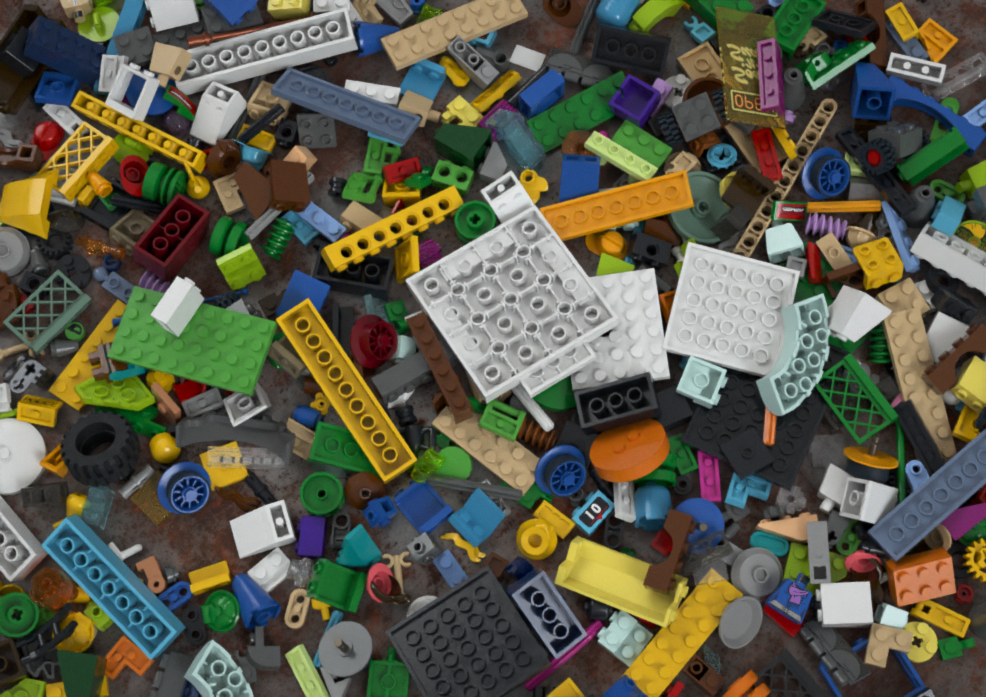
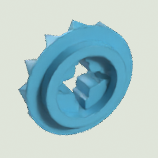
M716 144L708 150L707 161L710 162L712 167L716 166L718 170L723 167L727 169L728 166H733L734 162L737 161V152L729 144ZM724 153L725 157L723 160H720L719 157Z

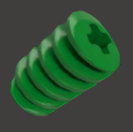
M275 217L278 225H271L275 231H268L272 237H265L268 245L262 244L261 246L265 249L264 252L267 255L281 260L279 254H284L285 252L282 247L288 246L285 240H291L292 237L289 234L295 233L292 227L298 226L284 218Z
M877 324L875 326L877 329L871 330V333L876 336L870 338V341L875 344L869 345V348L874 350V352L868 353V356L873 359L867 360V362L891 363L892 360L887 358L890 353L883 325Z

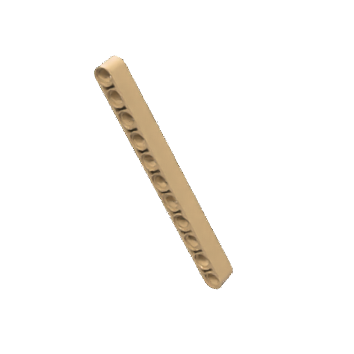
M827 98L821 102L796 144L797 148L794 151L797 157L793 160L787 159L781 170L783 179L774 181V184L777 185L775 191L764 198L733 250V254L751 258L765 231L773 221L771 219L773 206L771 197L775 196L779 200H785L800 175L806 160L813 153L835 115L837 103L833 99ZM824 108H829L831 112L825 111ZM815 123H821L823 126H817ZM807 137L813 138L814 141L807 140ZM797 152H803L805 156H800ZM789 167H795L796 171L790 170ZM781 181H784V182H786L788 185H787V186H783V185L780 184V182H781ZM766 211L770 216H764L762 212ZM757 226L761 228V231H755L753 227ZM747 241H748V242H750L753 246L748 247V246L744 245L743 242H747Z

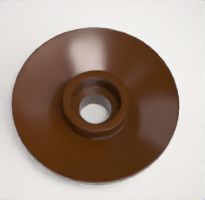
M359 472L347 481L345 496L352 507L358 510H365L368 507V502L384 496V486L377 475L371 472ZM363 490L369 491L368 495L363 496L361 492Z

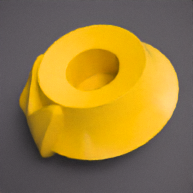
M541 516L525 521L519 527L516 534V543L521 553L533 560H541L550 556L557 545L555 526Z
M81 612L70 613L64 621L59 622L61 631L72 620H75L78 626L71 637L55 647L57 650L83 653L93 641L94 621Z

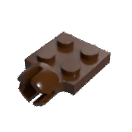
M0 272L1 330L6 328L3 321L21 305L18 285L10 284L8 274ZM14 318L9 323L11 325L23 321V318Z

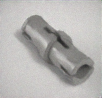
M146 464L138 473L130 476L131 479L118 489V492L127 499L138 488L141 489L143 487L142 484L156 472Z

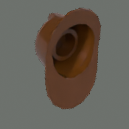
M543 0L542 5L545 12L561 26L573 27L580 22L582 10L575 0Z

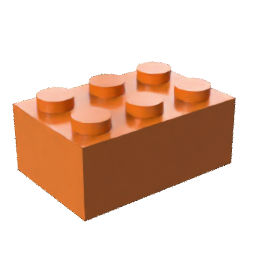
M943 547L904 556L896 563L893 560L885 561L890 597L898 607L956 593L952 557Z

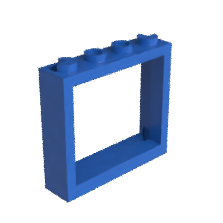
M863 636L853 642L855 644L852 648L854 652L857 653L866 648L868 639H865ZM891 650L914 687V690L902 697H911L925 689L926 686L906 654ZM820 661L821 666L816 669L833 697H842L826 671L828 669Z

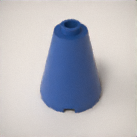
M354 21L353 26L356 25L354 34L358 49L354 51L359 52L356 57L362 58L383 51L384 48L380 39L401 30L396 26Z
M238 574L234 577L231 586L239 603L241 618L246 629L248 627L249 630H254L255 626L264 627L269 624L267 622L268 619L271 617L275 619L281 610L279 603L248 574Z

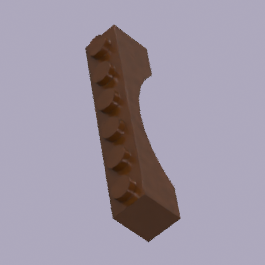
M422 312L406 319L408 330L428 364L455 424L474 417L472 406L425 313Z

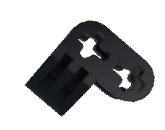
M20 353L4 371L2 380L4 383H8L9 388L13 392L21 393L26 390L31 382L44 389L55 373L29 354Z

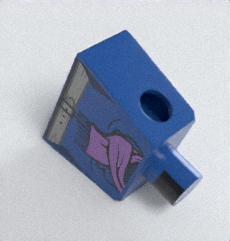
M799 573L795 581L789 578L783 580L764 604L795 624H801L812 598V593L805 589L810 578Z

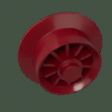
M373 314L364 315L353 325L350 334V347L354 358L363 367H380L397 350V333L390 323L385 322L381 317Z

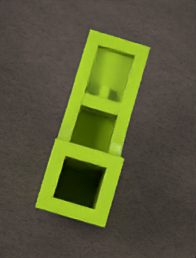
M649 0L632 16L633 20L627 28L649 32L663 18L674 17L685 2L683 0Z

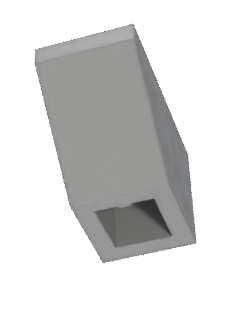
M493 141L492 146H488L486 150L485 162H481L478 168L480 181L488 184L507 174V163L497 142Z

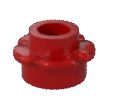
M961 584L958 585L956 593L953 595L958 603L968 604L973 600L974 593L969 586Z

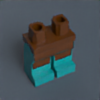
M112 342L105 345H97L98 351L88 354L92 366L101 364V367L92 369L95 381L106 379L109 384L113 380H121L145 373V369L142 367L109 359L107 355Z

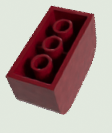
M178 193L134 245L133 261L165 282H169L176 276L204 240L209 229L210 212Z

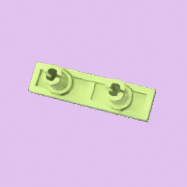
M594 131L584 144V148L601 157V166L605 165L608 161L628 173L627 181L630 184L636 183L639 180L651 179L658 171V168L597 131Z

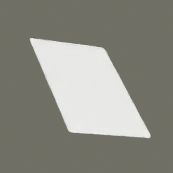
M516 45L510 62L537 71L541 68L546 55Z

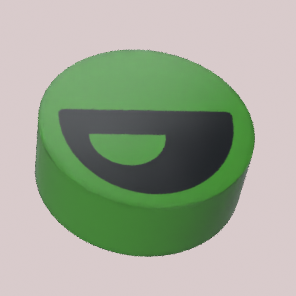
M72 322L65 328V335L69 340H78L79 342L85 336V329L80 323Z

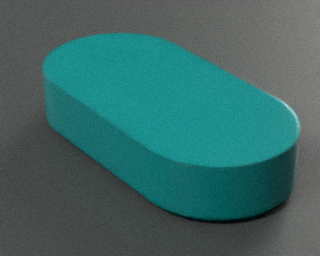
M756 531L749 539L751 548L767 549L776 557H783L789 550V543L785 538L767 532Z

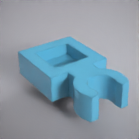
M691 16L692 24L684 22V28L690 31V36L700 45L716 36V32L704 21L699 24L695 16Z

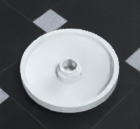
M16 418L0 419V495H14L29 489L38 481L45 470L39 465L40 461L48 455L47 445L43 436L30 423L16 420Z

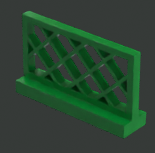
M851 353L822 374L820 381L823 379L832 380L831 390L822 389L819 384H815V388L858 445L898 420V414ZM844 366L848 372L847 379L835 377L836 370ZM834 380L846 382L845 392L833 391ZM848 383H854L860 387L859 395L847 393ZM832 394L844 396L842 406L832 403ZM846 396L858 398L857 408L845 406ZM860 398L870 400L872 403L871 410L859 409ZM844 409L856 411L854 422L844 419ZM858 412L870 413L869 424L857 422ZM872 414L881 415L885 422L879 426L872 425ZM856 425L868 427L867 434L861 439L855 433Z

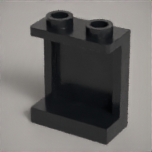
M104 176L106 180L111 182L113 188L111 193L139 199L138 196L129 194L118 179ZM96 195L88 207L83 205L79 212L83 218L109 232V228L132 209L117 206L111 212L98 198L99 196Z

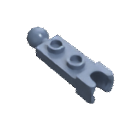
M103 267L94 269V279L99 282L104 281L101 285L102 288L127 305L134 285L114 271L108 275L107 270Z

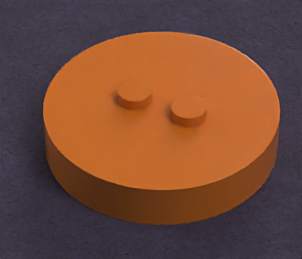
M646 419L603 431L592 443L589 456L599 477L610 482H628L639 479L658 468L669 453L670 442L663 426L658 421Z

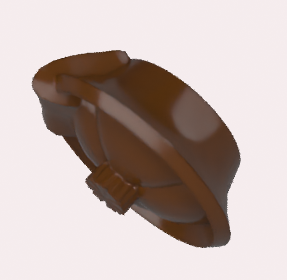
M233 139L217 140V144L211 149L207 158V167L210 173L217 177H224L234 173L235 168L241 163L240 148Z

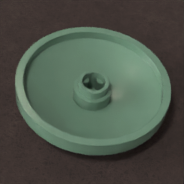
M703 171L689 172L687 175L695 207L667 214L668 219L676 232L684 239L694 238L696 244L699 245L715 244L731 233L736 224L738 212L724 205L719 192V183L721 181L719 177Z

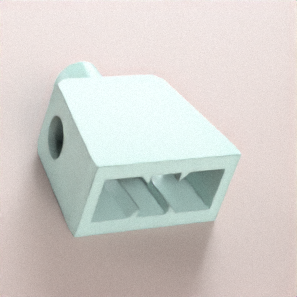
M773 220L771 222L772 228L765 231L769 262L776 264L787 261L789 255L794 257L805 256L803 242L792 223L783 224L782 220Z

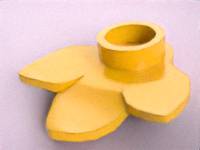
M532 169L524 170L521 173L519 182L535 205L540 198V192L548 191V183L545 178L538 176ZM528 177H532L531 181H526Z

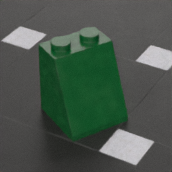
M444 123L441 128L436 129L433 135L435 152L460 167L467 166L474 172L484 159L488 146L491 147L493 144L492 130L489 128Z
M58 650L57 657L66 697H100L107 660L98 655Z

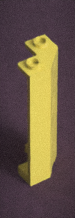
M580 536L575 537L571 541L566 560L559 565L554 582L557 585L665 628L671 622H675L678 606L689 590V587L686 586L688 578L677 574L674 578L677 580L673 592L670 591L669 596L647 589L643 583L649 566L652 564Z

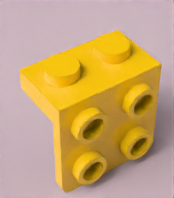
M887 237L853 248V254L864 272L863 285L866 290L878 288L883 284L896 282L902 278L904 264Z

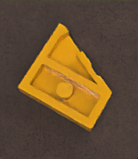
M931 18L919 28V39L929 54L931 62L939 63L958 41L956 37Z

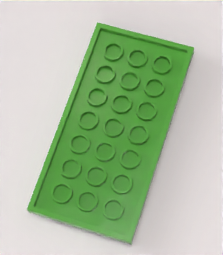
M134 286L107 355L109 359L253 396L278 326L276 321L201 303L180 336L177 337L163 329L151 316V313L165 293Z

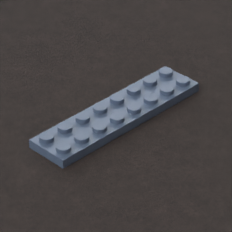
M290 67L271 88V94L402 145L406 144L421 123V117Z
M986 429L867 532L895 563L986 484Z

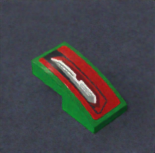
M169 84L163 99L178 106L176 113L193 121L198 108L187 95Z
M773 200L771 219L805 221L808 203L803 201Z

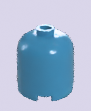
M601 0L596 9V17L599 22L626 27L632 16L640 8L641 2L640 0Z
M647 482L634 493L636 512L634 526L635 528L643 527V531H660L662 526H664L669 509H672L671 495L666 487L657 484V482Z

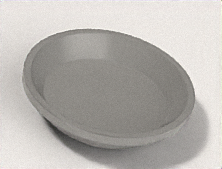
M0 227V272L12 277L20 273L27 266L30 259V245L27 238L17 229Z
M754 547L742 551L735 558L731 567L730 577L732 585L743 596H751L759 602H764L782 583L783 569L780 561L771 551Z
M743 596L731 602L724 609L719 621V637L724 645L732 649H738L747 645L756 636L763 618L762 607L758 600L751 596Z

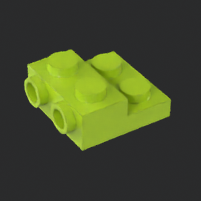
M250 243L215 260L232 291L241 290L247 284L253 281H260L263 276L267 275Z

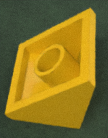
M384 179L382 191L384 205L394 207L399 198L402 199L405 206L414 205L422 201V189L419 190L405 186V180L386 184Z

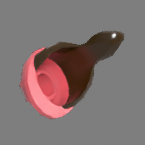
M857 550L846 557L844 561L845 567L857 582L870 581L872 598L877 604L881 605L884 598V592L880 584L883 577L882 561L876 554L872 555L865 553L863 550Z
M375 563L371 566L366 580V591L371 599L376 600L378 603H411V596L401 594L400 584L394 578L387 565Z

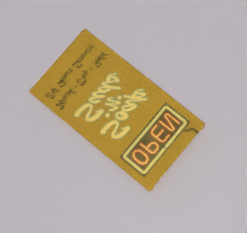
M717 6L715 10L726 120L786 129L785 115L779 116L776 110L762 112L760 107L757 41L776 38L774 17Z

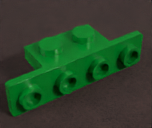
M95 405V414L98 411H105L106 413L111 411L123 415L125 419L129 420L136 433L153 438L159 433L167 432L166 427L153 422L159 413L157 407L149 405L139 411Z

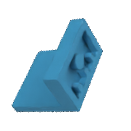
M427 59L410 65V69L399 87L401 88V95L404 96L406 90H410L434 101L446 79V68Z
M477 488L465 505L452 514L448 521L476 548L491 536L506 515L480 488Z

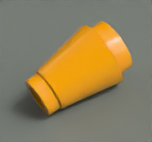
M95 171L88 173L86 178L96 195L107 197L113 190L111 182Z

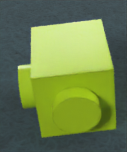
M94 600L90 601L86 606L87 609L83 611L102 632L114 623Z

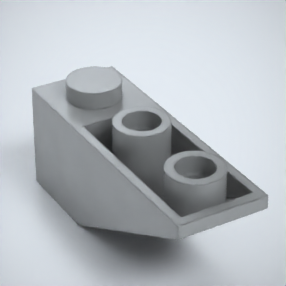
M460 35L446 48L468 77L483 91L499 74V71Z
M827 521L807 522L810 584L831 583Z

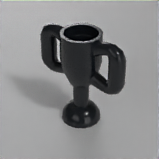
M409 425L405 426V430L398 429L400 435L405 436V442L417 460L418 453L421 450L432 451L437 445L436 430L431 426ZM429 432V445L427 446L423 444L424 434ZM417 461L415 465L405 471V474L421 475L424 474V469L418 465Z

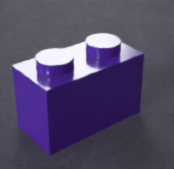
M302 516L301 521H298L297 533H300L299 541L296 540L295 552H298L300 558L324 559L328 522L326 517Z

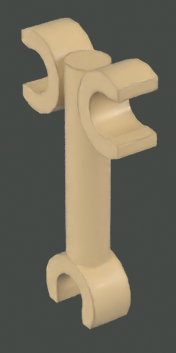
M34 331L35 335L33 337H29V334L25 332V338L31 343L37 337V331ZM25 343L4 350L0 349V363L5 360V357L28 349L31 357L35 358V355Z
M406 551L401 553V555L394 556L384 554L382 558L391 560L387 567L389 569L394 568V578L400 584L401 594H405L401 565L405 568L411 566V562H403V558L409 556L410 552Z

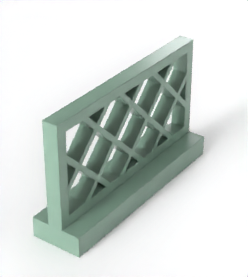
M57 270L3 321V324L38 356L68 324L72 323L92 303V298L84 294L60 270ZM59 276L64 281V288H53L52 281ZM42 291H50V301H39V294ZM53 291H64V301H53ZM66 291H75L80 295L75 301H66ZM28 304H37V314H25V307ZM39 304H50L51 314H39ZM53 304H64V311L61 314H53ZM37 317V327H25V318ZM39 317H51V324L48 327H39ZM14 318H23V327L14 328L9 322ZM25 331H37V337L30 343L25 338Z

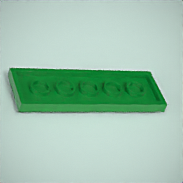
M623 71L610 76L525 122L542 154L617 116L610 112L608 103L616 91H620V86L626 78Z

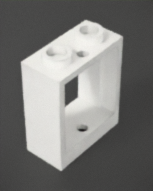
M131 62L129 65L121 63L105 105L131 119L144 121L160 80L154 77L155 74L150 71H141L139 65ZM133 74L146 80L135 108L122 102Z

